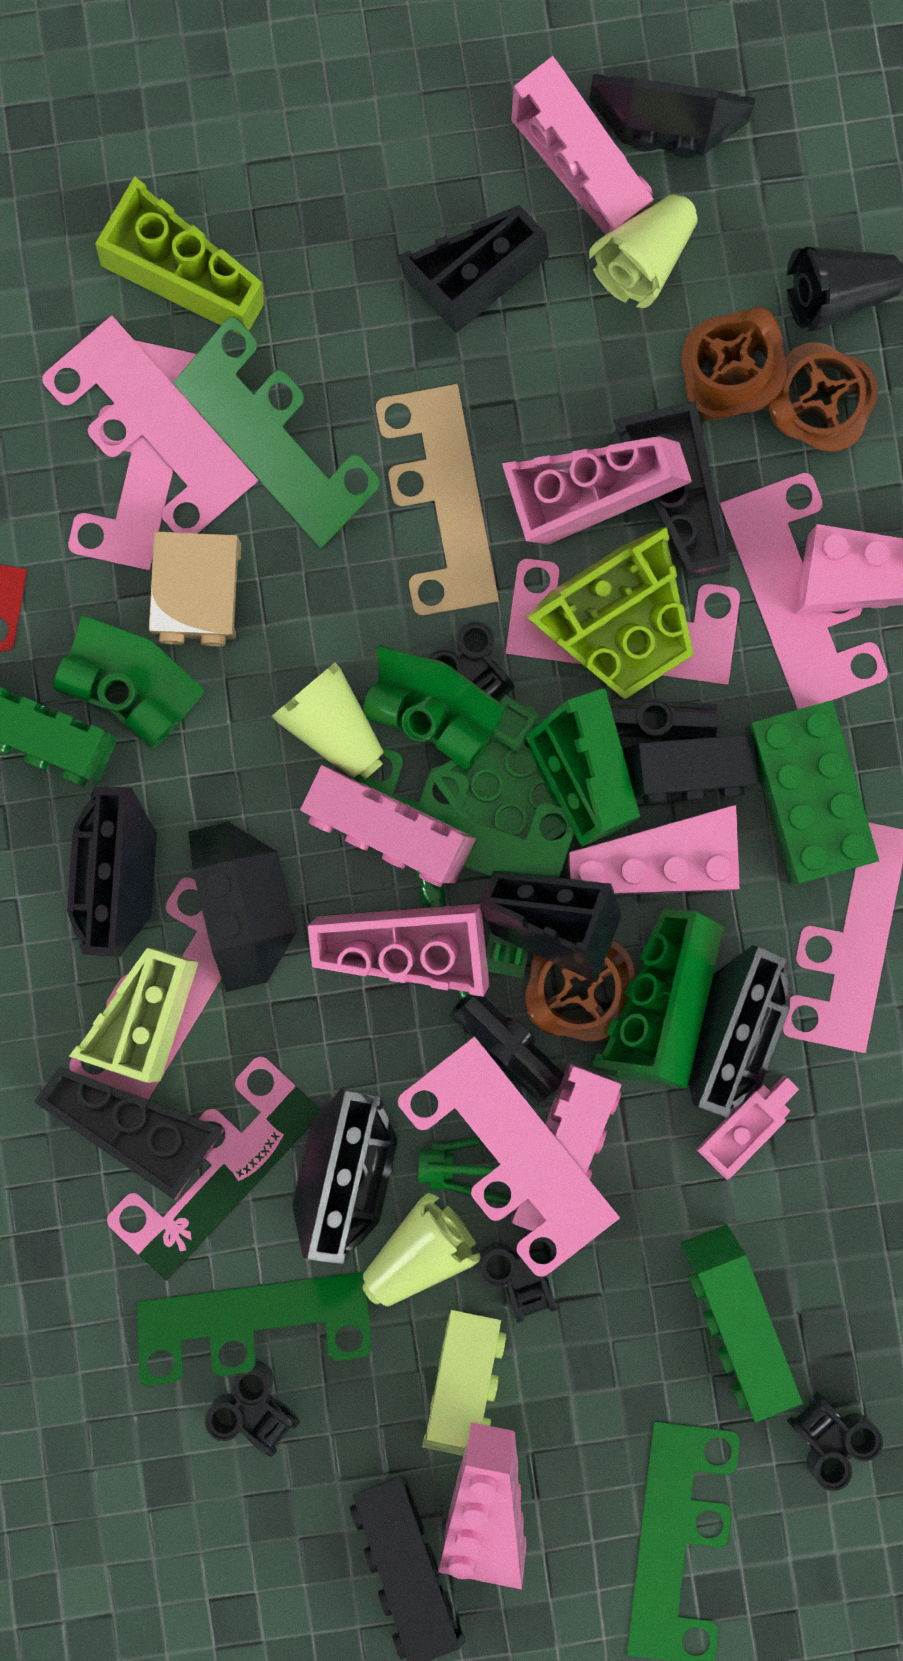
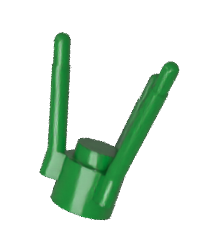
M478 1136L446 1143L432 1142L431 1150L420 1149L419 1183H430V1189H445L472 1196L471 1191L473 1187L448 1180H453L454 1174L486 1176L497 1167L454 1164V1154H446L449 1151L484 1144ZM484 1190L485 1200L507 1205L511 1197Z

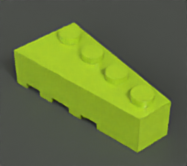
M134 176L95 243L101 267L220 326L228 318H237L249 331L264 305L262 282L223 249L219 250L205 238L203 232L194 225L190 226L174 212L173 207L162 198L159 200L147 190L146 185ZM230 330V331H233V332H235V333H237V334L243 336V335H242L239 331H237V330Z

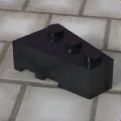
M518 205L472 224L471 229L449 239L447 235L436 239L435 244L413 254L411 251H407L398 255L404 278L452 330L457 333L549 256L546 232Z
M753 735L639 743L622 749L635 799L644 800V805L669 802V797L680 795L682 796V801L707 799V792L719 791L720 798L745 795L744 788L759 784Z
M493 871L480 901L492 935L597 983L621 919V912L612 884Z

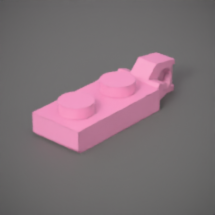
M785 1075L770 1089L762 1084L756 1091H753L746 1101L738 1105L735 1111L696 1150L725 1179H730L786 1122L784 1118L790 1110L785 1104L799 1088Z

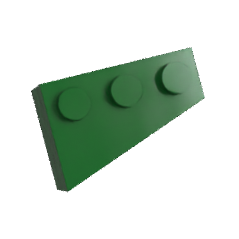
M605 688L568 699L525 735L581 847L618 833L640 817Z

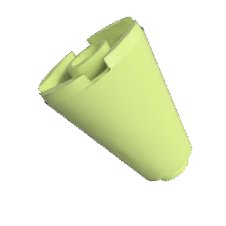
M668 195L597 240L590 248L589 257L591 259L595 255L598 265L593 271L601 284L614 297L624 303L631 298L639 302L636 307L646 308L657 299L697 225L698 218L694 204L684 196Z
M336 662L272 715L277 723L352 779L360 774L365 780L383 764L379 757L384 751L341 668Z
M427 1193L416 1203L363 1273L365 1281L362 1285L363 1290L374 1304L382 1303L389 1307L473 1267L480 1261V1253L473 1255L471 1248L476 1245L471 1232L452 1208L447 1206L441 1210L434 1204L439 1199L436 1195Z

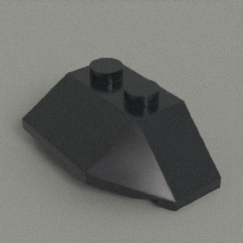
M593 74L589 100L623 144L632 145L634 149L644 152L654 151L655 149L672 151L676 156L685 158L695 155L703 156L749 122L755 104V98L740 97L737 94L719 90L638 78L606 77L605 75Z
M94 787L90 795L92 799L82 810L73 828L67 913L74 932L81 942L82 954L120 957L151 918L157 832L132 788Z
M230 822L188 831L192 869L212 953L226 992L267 983L297 933L278 852Z
M752 945L713 974L688 1083L693 1105L729 1117L735 1111V1107L746 1101L753 1091H756L761 1086L790 1009L789 982L786 975V970L788 969L787 959Z
M341 1089L310 1124L292 1203L302 1256L305 1259L343 1264L349 1258L350 1252L364 1241L380 1221L397 1145L396 1135L383 1108L384 1104L380 1096Z

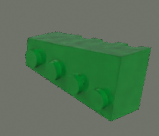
M0 687V752L8 755L12 747L26 753L23 759L24 762L46 771L50 763L64 769L61 775L64 779L83 787L87 780L99 784L118 740L116 737L94 725L89 727L88 724L59 711L57 713L51 711L46 706L28 698L13 695L12 692Z
M662 909L640 959L644 964L640 973L634 981H629L624 995L628 996L619 1019H612L606 1034L610 1035V1039L603 1054H596L591 1067L621 1080L687 1089L724 926L697 911Z
M725 1224L681 1242L693 1274L688 1275L697 1300L704 1299L708 1311L702 1313L712 1337L718 1335L722 1344V1348L717 1349L721 1364L726 1374L733 1372L737 1384L732 1385L731 1390L740 1411L748 1408L755 1423L803 1404L748 1258L728 1225Z

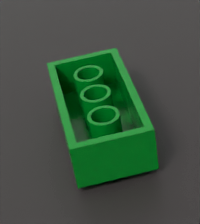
M833 700L758 720L746 726V734L754 736L758 776L789 884H800L879 862Z

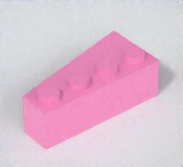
M554 56L550 57L514 86L511 121L605 235L652 206L654 199L651 187L643 177L637 176L623 152L615 145Z
M660 436L612 444L604 448L572 451L569 454L536 457L534 460L502 463L526 541L546 545L692 482L680 443Z
M819 524L807 535L795 614H808L816 611H847L848 609L869 607L871 609L887 608L888 606L903 605V538Z
M321 765L300 811L311 816L308 821L309 824L328 833H331L332 829L335 828L347 834L346 842L365 851L370 846L384 853L381 859L402 869L407 865L420 872L418 877L438 887H441L443 883H456L477 839Z
M736 805L570 852L567 854V879L612 884L614 894L732 891L740 889Z
M480 904L317 916L308 925L311 961L314 968L361 976L389 978V981L406 983L407 981L430 985L431 988L447 991L448 989L460 990L484 997L490 986L482 907Z
M568 1062L564 1072L565 1075L558 1088L545 1125L590 1180L592 1170L588 1168L594 1153L599 1154L607 1134L604 1128L609 1115H613L618 1106L622 1093L619 1090L622 1084L613 1078ZM529 1199L514 1209L510 1217L512 1224L530 1231L535 1230L546 1221Z
M471 1423L444 1528L438 1568L439 1573L452 1575L457 1579H473L522 1590L526 1536H524L523 1532L524 1517L523 1512H521V1486L518 1482L519 1468L515 1431Z

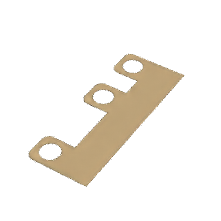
M458 384L379 399L376 403V413L382 436L391 439L422 433L426 460L393 466L388 473L393 501L399 506L435 501L447 564L446 569L419 573L410 578L409 588L414 611L419 615H429L499 602ZM395 403L404 404L411 413L409 424L401 429H394L385 421L386 409ZM415 471L422 476L424 486L418 495L409 497L399 491L397 482L402 473ZM426 580H436L444 588V597L437 605H425L418 597L419 586Z

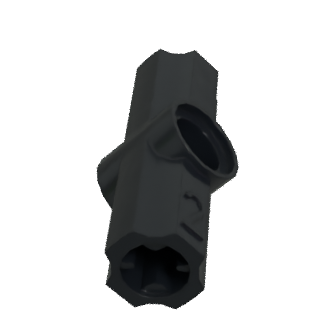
M657 698L647 701L608 699L618 736L643 737L648 740L659 738L702 739L716 737L718 728L717 704L666 702ZM654 709L662 714L664 724L661 729L653 730L645 725L643 714L646 710Z
M468 993L455 1005L450 1014L454 1022L472 1038L475 1036L500 1069L506 1074L509 1073L538 1102L544 1101L561 1085L565 1074L533 1044L535 1042L534 1037L522 1024L512 1018H506L486 997Z

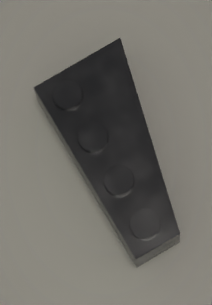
M696 401L615 419V429L621 443L658 436L680 443L692 482L654 498L650 502L662 526L667 527L670 542L689 580L729 572L730 560Z
M62 1067L57 1069L34 1101L37 1105L176 1201L225 1132L224 1128L207 1123Z
M400 1476L353 1494L355 1504L350 1506L351 1515L357 1530L364 1529L369 1543V1546L364 1548L365 1557L372 1573H379L384 1589L379 1590L378 1595L385 1615H393L398 1632L392 1636L400 1660L407 1658L408 1661H430L460 1649L466 1642L461 1626L453 1629L451 1620L454 1619L453 1604L448 1590H445L443 1585H438L436 1577L440 1576L438 1563L428 1542L424 1544L422 1535L425 1534V1528L406 1477Z

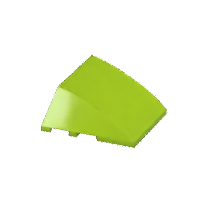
M662 527L618 547L552 590L526 616L528 620L623 699L632 696L694 655L684 606L679 598L675 579L677 573L670 555L668 540L670 539L667 527Z

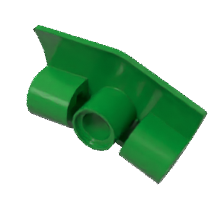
M87 616L80 617L69 656L65 655L62 659L53 684L55 691L109 710L151 749L157 747L175 729L205 693L201 685L152 641ZM116 684H125L129 689L128 698L121 704H112L109 701V691Z
M381 645L376 647L379 682L369 689L364 701L363 712L367 720L396 729H403L410 739L417 742L431 740L436 744L437 749L464 769L470 768L488 744L503 716L505 707L451 666L441 661ZM424 713L429 716L431 723L425 719Z

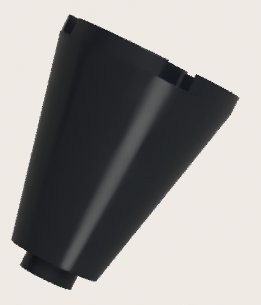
M807 246L794 250L787 266V275L794 274V288L787 289L790 311L796 324L800 328L808 327L807 331L820 330L899 295L903 287V263L892 254Z

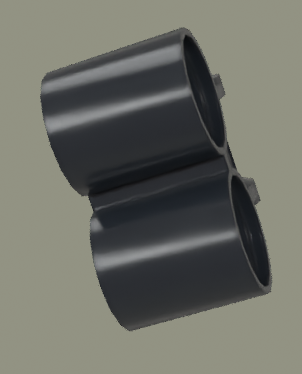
M472 621L463 625L457 636L458 653L444 648L434 651L429 656L433 660H448L452 662L457 672L482 690L494 681L485 690L494 699L505 690L511 691L515 688L506 673L489 658L494 647V634L491 628L483 622ZM472 633H478L485 637L487 646L480 652H471L465 647L464 639Z
M532 1231L526 1233V1234L522 1237V1239H523L524 1237H526V1236H527L529 1233H531ZM545 1237L535 1239L532 1243L541 1241L550 1247L547 1258L536 1263L547 1264L551 1262L557 1252L555 1243ZM493 1243L485 1247L479 1261L481 1275L484 1281L491 1286L503 1287L507 1285V1294L517 1323L523 1322L525 1316L549 1309L551 1312L557 1310L546 1276L540 1277L535 1275L519 1254H514L513 1250L506 1244ZM494 1255H503L509 1259L510 1266L505 1273L496 1275L487 1269V1261Z
M255 1361V1367L252 1371L236 1375L232 1383L233 1394L219 1395L213 1401L205 1416V1427L210 1436L218 1441L231 1440L241 1432L258 1450L267 1456L273 1457L277 1452V1444L290 1428L295 1429L300 1424V1420L286 1405L269 1395L274 1377L272 1370L267 1364ZM250 1374L256 1375L263 1381L264 1389L257 1393L249 1392L244 1388L242 1378ZM228 1408L235 1413L237 1422L233 1425L225 1426L219 1423L215 1413L218 1409ZM275 1422H277L276 1425L272 1428V1430L268 1433L267 1431L272 1427V1425Z
M816 1392L813 1395L814 1401L796 1418L791 1416L787 1422L812 1448L808 1453L807 1466L818 1484L826 1490L838 1491L846 1487L851 1481L853 1472L849 1459L851 1457L859 1461L874 1459L882 1450L883 1438L879 1429L866 1416L853 1413L842 1418ZM861 1428L868 1429L869 1436L865 1443L858 1446L851 1445V1436L854 1431ZM826 1459H838L839 1464L835 1472L829 1475L820 1473L821 1464Z

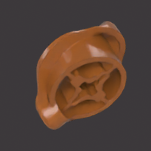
M757 306L752 309L709 318L698 324L687 336L681 355L686 381V395L689 402L696 401L698 415L701 419L713 421L745 412L757 411L768 406L780 394L786 380L787 364L783 353L780 327L773 314L767 308ZM757 350L767 359L762 369L756 366V361L754 360V353ZM706 359L712 362L713 375L710 379L701 371Z
M810 342L795 347L785 357L787 364L785 384L777 398L768 405V413L773 424L786 436L801 440L820 451L839 452L851 447L861 437L869 414L877 401L878 386L872 370L860 359L845 355L823 343ZM818 367L836 369L843 373L848 380L846 381L845 378L837 381L830 380L824 375L822 369H818ZM806 371L809 391L800 396L798 401L791 403L789 387L797 376ZM819 389H821L824 395L831 393L832 396L828 405H824L822 400H813ZM854 392L856 398L855 411L848 420L840 424L837 402L846 398L847 394ZM809 413L816 414L828 428L822 429L809 426L802 422L797 414L801 416Z
M612 940L597 983L591 981L587 987L588 994L584 996L580 991L569 994L568 992L573 986L572 978L577 976L580 981H584L587 978L560 966L565 978V985L550 998H548L546 992V975L554 963L535 954L525 993L526 1010L532 1023L547 1033L572 1037L581 1041L593 1042L609 1037L610 1035L606 1034L610 1023L613 1018L619 1019L628 999V996L624 995L629 981H634L635 979L634 965L628 951L622 945ZM613 974L615 994L611 1003L603 1011L596 997L595 988L604 981V978ZM569 1003H578L592 1017L586 1019L571 1018L559 1012L557 1008Z

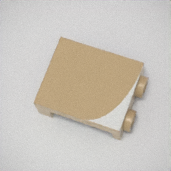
M154 532L149 631L153 636L160 637V643L182 645L185 638L201 639V645L222 647L226 645V640H236L234 621L238 560H241V542L237 535Z

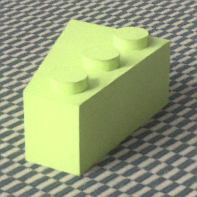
M147 948L116 990L117 994L107 1008L98 1015L93 1022L94 1026L81 1044L74 1048L69 1057L146 1083L161 1081L199 961L162 949Z
M451 1310L448 1316L434 1395H432L429 1422L422 1448L463 1456L471 1423L490 1426L491 1419L484 1418L487 1400L494 1402L499 1376L492 1375L494 1358L502 1359L505 1347L506 1333L499 1332L501 1320Z

